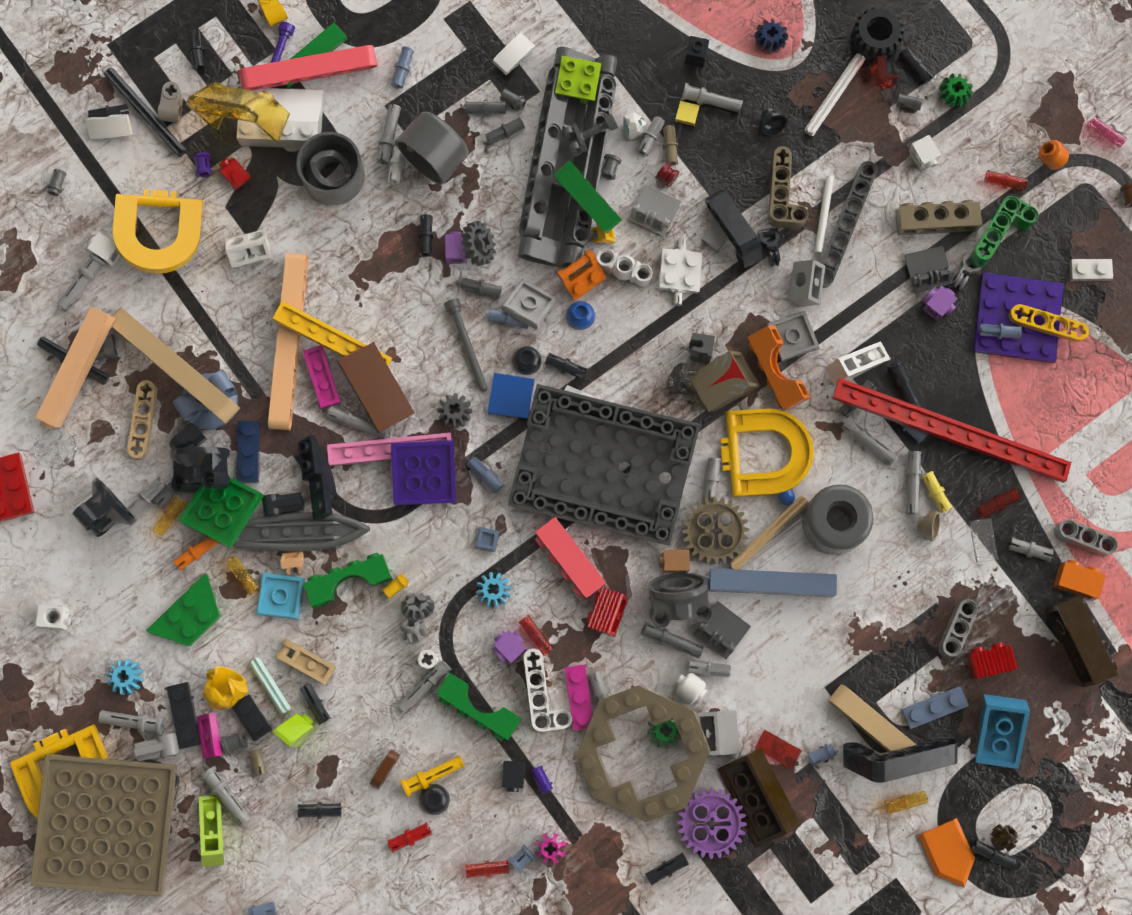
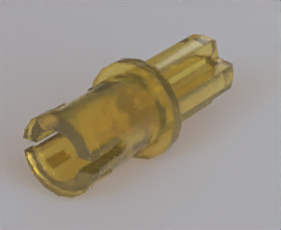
M175 496L167 510H163L164 514L154 526L153 531L163 536L173 521H177L176 517L187 503Z
M237 556L228 559L227 565L237 577L236 581H240L249 595L260 589V586L250 575L251 571L244 567Z
M925 791L910 795L902 794V797L886 800L884 804L888 814L905 809L909 811L912 807L927 804L928 796Z

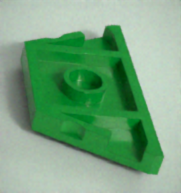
M205 573L146 631L191 647L221 618L209 576Z

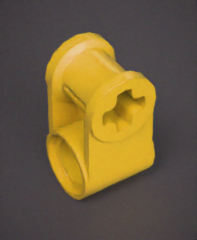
M257 0L271 28L281 21L288 19L283 6L278 0Z

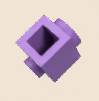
M941 286L937 289L934 287L922 301L926 304L923 310L936 321H939L944 314L949 316L956 306L953 303L958 298L955 297L954 292L949 288Z
M509 630L506 633L502 631L495 637L496 643L492 649L504 664L508 662L513 664L527 650L521 643L523 641L522 637L516 631L511 633Z

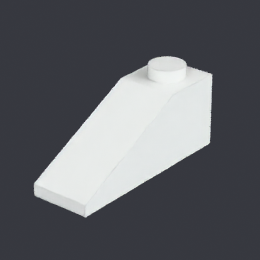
M880 341L838 358L827 366L825 370L833 385L836 386L839 378L849 381L890 360V357Z

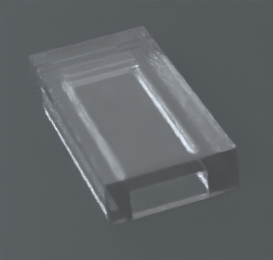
M991 518L970 521L969 525L976 563L998 560Z

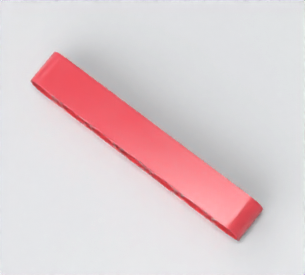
M367 45L246 67L238 70L242 91L248 92L289 84L291 81H293L292 83L369 70L378 65L374 46Z

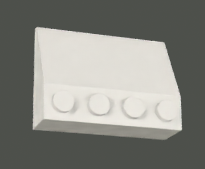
M278 88L243 91L237 124V140L240 145L301 148L309 138L322 131L324 91Z

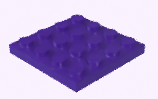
M983 272L980 280L973 352L1055 363L1059 337L1021 326L1020 339H998L997 337L980 336L978 330L980 324L999 325V323H1003L1006 326L1018 327L1019 325L1012 323L1009 319L1010 310L1018 304L1061 316L1064 283ZM1018 310V311L1015 313V314H1017V318H1018V319H1020L1022 316H1024V315H1021V311H1020V310ZM1029 313L1028 316H1025L1028 317V319L1026 320L1027 322L1029 320V317L1031 316V313ZM1036 315L1034 316V323L1041 326L1044 324V319ZM1059 321L1054 322L1053 325L1056 331H1059Z

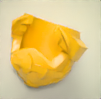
M223 666L208 669L203 696L207 699L212 709H229L248 693V684H246V679L241 674Z

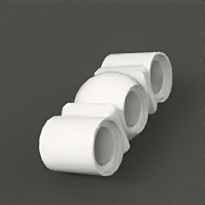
M607 248L598 252L597 261L604 272L613 273L619 280L626 281L630 279L631 283H635L639 287H646L650 284L653 272L649 265L641 264L638 261L636 263L630 256H619V253H613L612 250ZM608 257L611 261L605 264L600 259ZM625 264L630 269L622 271L619 269V266ZM645 272L648 277L641 279L638 277V273Z

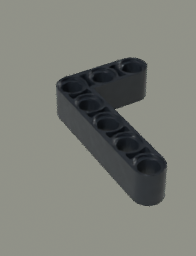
M952 738L933 740L885 753H879L856 742L843 744V767L876 783L908 777L954 765L958 762V742Z

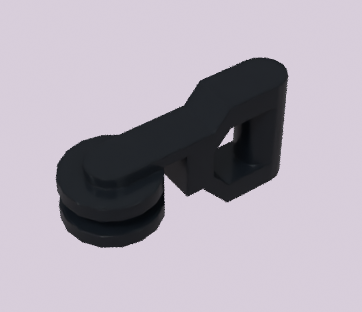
M778 228L758 230L757 235L761 246L765 247L768 251L770 267H773L774 263L776 266H779L781 259L778 248L780 240ZM774 236L775 240L768 243L764 241V238Z

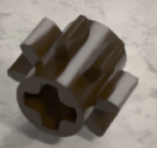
M998 824L992 829L993 832L990 833L992 835L991 842L995 848L1000 851L1006 848L1009 852L1016 847L1018 834L1012 826L1005 825L1003 827L1001 824Z

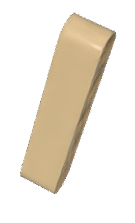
M843 684L828 699V702L886 751L889 752L916 745Z

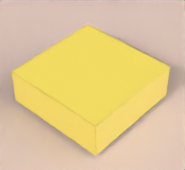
M680 101L675 122L695 126L700 105Z

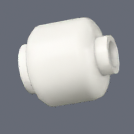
M688 673L686 677L681 675L675 683L677 686L676 695L689 705L694 702L698 704L707 692L705 689L706 683L693 673Z

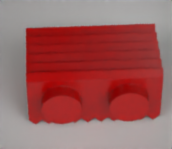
M601 587L600 592H597L594 596L595 606L593 611L588 613L586 619L587 627L615 637L629 598L622 593Z
M1004 642L992 644V649L984 650V647L971 649L972 653L966 655L972 679L1017 670L1011 644L1005 646Z

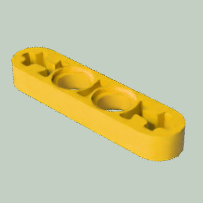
M1015 305L1009 312L1010 321L1016 325L1072 342H1082L1089 335L1088 326L1082 322L1026 305ZM1018 310L1021 311V315H1024L1020 319L1015 314ZM1029 313H1031V316L1029 317V320L1027 322L1026 320L1028 319V317L1025 316H1028ZM1034 316H1041L1044 319V324L1041 326L1035 324ZM1054 322H1061L1064 326L1063 331H1056L1053 326ZM1078 328L1080 329V332L1083 333L1079 337L1077 336V332H1074Z

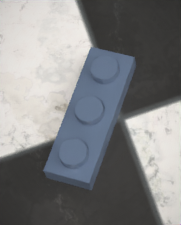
M958 686L903 708L901 712L908 728L912 729L969 705L961 686Z

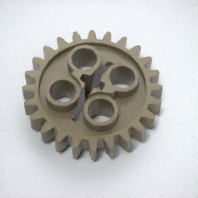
M713 496L712 502L704 498L705 504L702 505L697 501L698 508L695 509L691 506L690 509L693 513L685 514L689 520L682 521V524L687 526L686 529L681 530L682 533L687 534L683 541L690 542L686 548H694L691 553L693 556L699 553L698 560L701 561L705 556L706 563L708 564L711 558L714 559L715 564H718L719 558L726 563L727 556L732 560L734 559L733 552L741 554L738 549L739 546L746 547L742 543V539H749V537L744 535V532L750 529L743 525L748 520L741 519L745 514L744 512L737 513L740 506L731 507L733 501L729 500L725 504L724 497L719 502H717L715 496ZM713 512L717 513L716 526L721 529L720 532H717V549H714V534L710 532V529L714 528ZM706 514L710 517V522L708 525L702 526L699 523V518ZM723 514H729L731 517L728 525L720 523V518ZM707 535L711 539L710 544L705 547L701 546L700 538ZM724 535H730L731 543L727 546L721 544V538Z

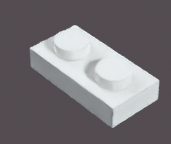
M1071 259L1069 261L1070 281H1111L1113 279L1112 259Z

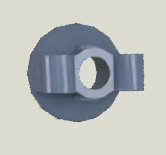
M224 370L216 373L202 374L203 377L238 406L237 391ZM185 389L182 395L173 401V405L183 420H188L196 427L203 430H215L226 425L203 404L198 403L197 399Z

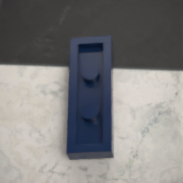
M238 421L237 481L240 483H259L260 422Z

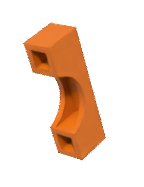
M768 325L748 337L750 341L749 347L756 354L759 360L758 365L765 372L768 378L767 384L774 390L777 396L775 399L779 407L783 408V410H790L811 399L802 380L788 379L779 370L777 356L784 342L776 326Z

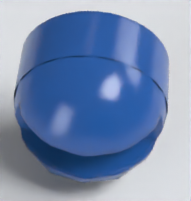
M793 489L777 495L780 503L785 506L791 505L795 500Z

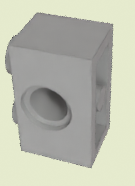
M815 260L793 263L789 291L790 302L800 307L821 304L825 265Z

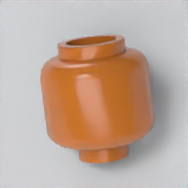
M1050 140L1041 146L1038 156L1048 169L1057 170L1067 163L1069 152L1061 142Z

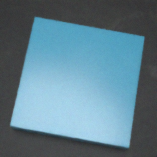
M263 573L256 614L299 620L305 578Z

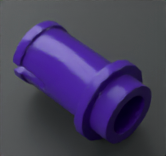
M542 765L530 771L539 788L537 789L538 792L540 791L541 794H544L553 789V782L549 781Z

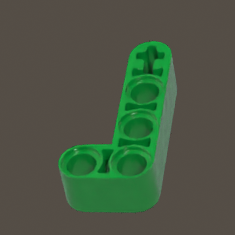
M571 161L566 162L554 174V177L605 233L608 234L622 221L621 217L583 177L580 170Z
M1015 196L1006 197L970 255L971 264L978 268L984 267L993 256L1010 225L1022 231L1029 230L1039 217L1037 209ZM982 250L986 251L983 256L980 255Z

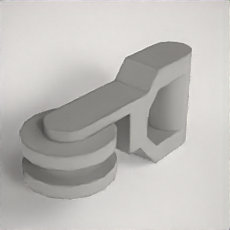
M968 251L960 262L962 268L954 281V287L956 288L959 285V290H962L971 274L978 273L981 270L978 267L973 269L968 267L966 261L970 262L971 255Z

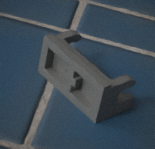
M692 333L689 349L700 353L698 357L690 356V360L705 363V365L709 364L713 354L715 336Z

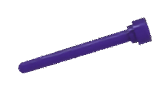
M284 21L280 22L278 27L280 37L271 63L280 61L286 41L290 36H293L295 31L294 25Z

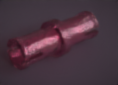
M1096 116L1087 125V127L1101 135L1100 138L1103 140L1107 139L1119 149L1128 139L1115 131L1112 125L1108 126L1096 118Z

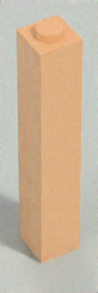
M90 307L35 417L41 420V425L49 429L62 427L116 319L115 317L97 308Z

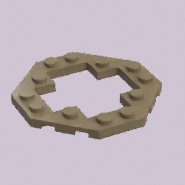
M637 685L599 700L576 757L592 797L644 822H648L687 807L711 750L694 709L685 707L644 686ZM646 706L654 726L674 719L689 759L670 766L677 787L639 800L632 780L612 787L597 747L616 740L609 722L610 719Z

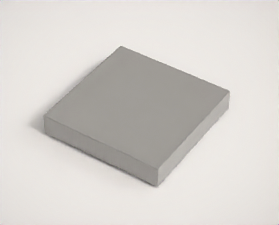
M522 279L503 304L501 310L537 330L556 303L557 298Z
M806 311L784 317L766 325L776 326L784 342L778 353L780 362L820 348Z

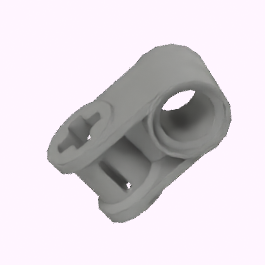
M167 82L163 85L158 107V119L160 121L176 123L181 121L184 95L179 85L175 82Z

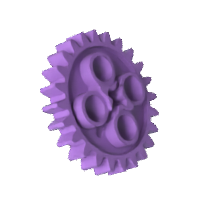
M711 787L710 793L707 794L705 789L702 788V795L700 796L695 791V799L690 798L689 804L684 808L685 811L678 812V815L683 817L682 820H677V824L683 825L682 828L678 829V833L685 834L682 836L681 841L688 840L686 848L694 846L693 854L700 850L702 858L706 853H709L710 859L713 858L714 853H717L718 857L721 858L722 851L729 855V847L734 850L737 849L734 844L735 841L742 843V840L738 837L739 834L745 835L741 827L746 826L747 823L742 822L741 819L746 815L743 813L739 814L738 812L743 808L742 805L735 807L737 799L734 798L730 801L729 792L722 796V789H719L718 793L715 794L713 787ZM698 806H704L707 809L706 816L702 818L697 817L695 809ZM723 806L728 809L727 817L719 818L716 812L719 807ZM710 817H713L716 822L727 821L731 822V825H714L713 829H710L707 824L694 825L692 822L694 820L709 821ZM704 828L707 831L706 837L701 840L697 839L694 835L696 829ZM723 828L728 831V837L725 840H719L716 837V832L719 829Z

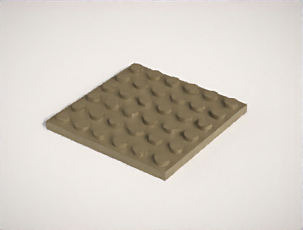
M46 754L30 886L162 897L177 765Z

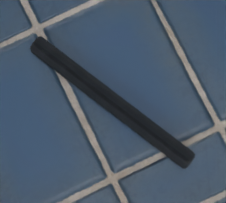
M109 67L104 72L107 79L174 154L182 157L187 152L184 146L116 70Z

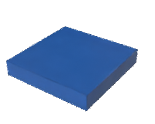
M494 373L488 414L528 420L535 379Z

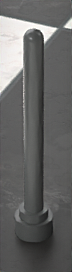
M459 298L451 299L444 303L446 312L453 316L479 389L485 392L487 384L460 315V308L462 307Z

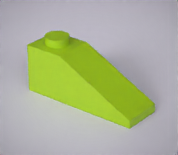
M296 713L278 726L273 733L288 746L300 747L316 727L312 725L314 720L307 714L301 715Z
M216 795L199 796L202 867L224 865L221 801Z

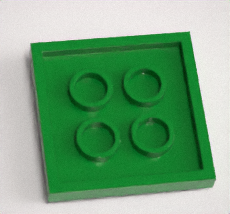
M230 478V483L224 490L208 489L200 485L178 521L231 549L264 495Z

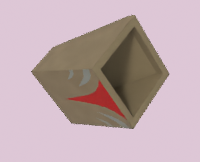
M728 351L688 376L691 380L689 384L692 390L699 394L701 398L699 400L700 404L708 412H714L760 387L739 351Z

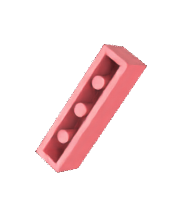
M556 517L535 532L537 536L535 541L541 549L545 547L550 553L547 555L554 565L558 563L562 569L560 571L561 575L567 582L571 580L575 586L573 590L579 598L584 597L587 600L599 591L601 587L606 585L604 579Z

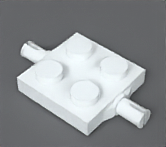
M683 237L678 238V249L663 248L661 250L658 289L674 293L673 305L678 304V306L682 305V294H698L700 292L702 253L686 250L687 238L685 237L684 239Z

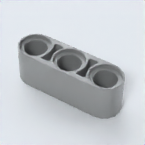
M1064 520L1054 528V535L1057 539L1098 556L1110 555L1116 552L1118 548V542L1114 537L1073 520ZM1063 525L1069 528V535L1064 534L1062 530ZM1083 533L1089 536V543L1083 541ZM1103 541L1109 545L1108 551L1102 548Z
M966 599L955 606L938 647L939 653L943 657H954L961 652L978 612V605L973 600ZM963 604L970 607L969 615L963 613ZM955 623L962 626L961 634H957L954 631ZM947 642L954 645L953 653L947 652Z

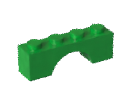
M378 552L368 555L367 560L362 562L354 560L347 563L348 567L343 569L336 567L328 570V574L320 577L318 574L307 578L308 582L303 584L311 607L315 609L334 602L337 587L349 578L358 577L365 579L373 587L393 580L385 556L383 554L379 555Z
M449 673L436 693L440 697L438 701L448 708L452 704L458 708L456 713L466 719L468 716L476 720L474 724L485 730L488 727L494 731L492 736L503 742L504 738L509 741L522 718L504 707L494 713L477 711L471 705L468 698L469 685Z

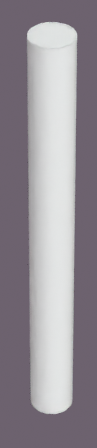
M826 176L814 250L816 254H822L834 181L833 176Z

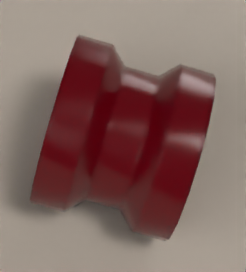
M667 162L659 170L655 179L664 182L665 186L669 188L678 178L680 171L673 170Z

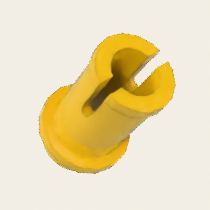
M397 574V578L382 588L389 599L404 587H408L407 585L410 582L403 574Z

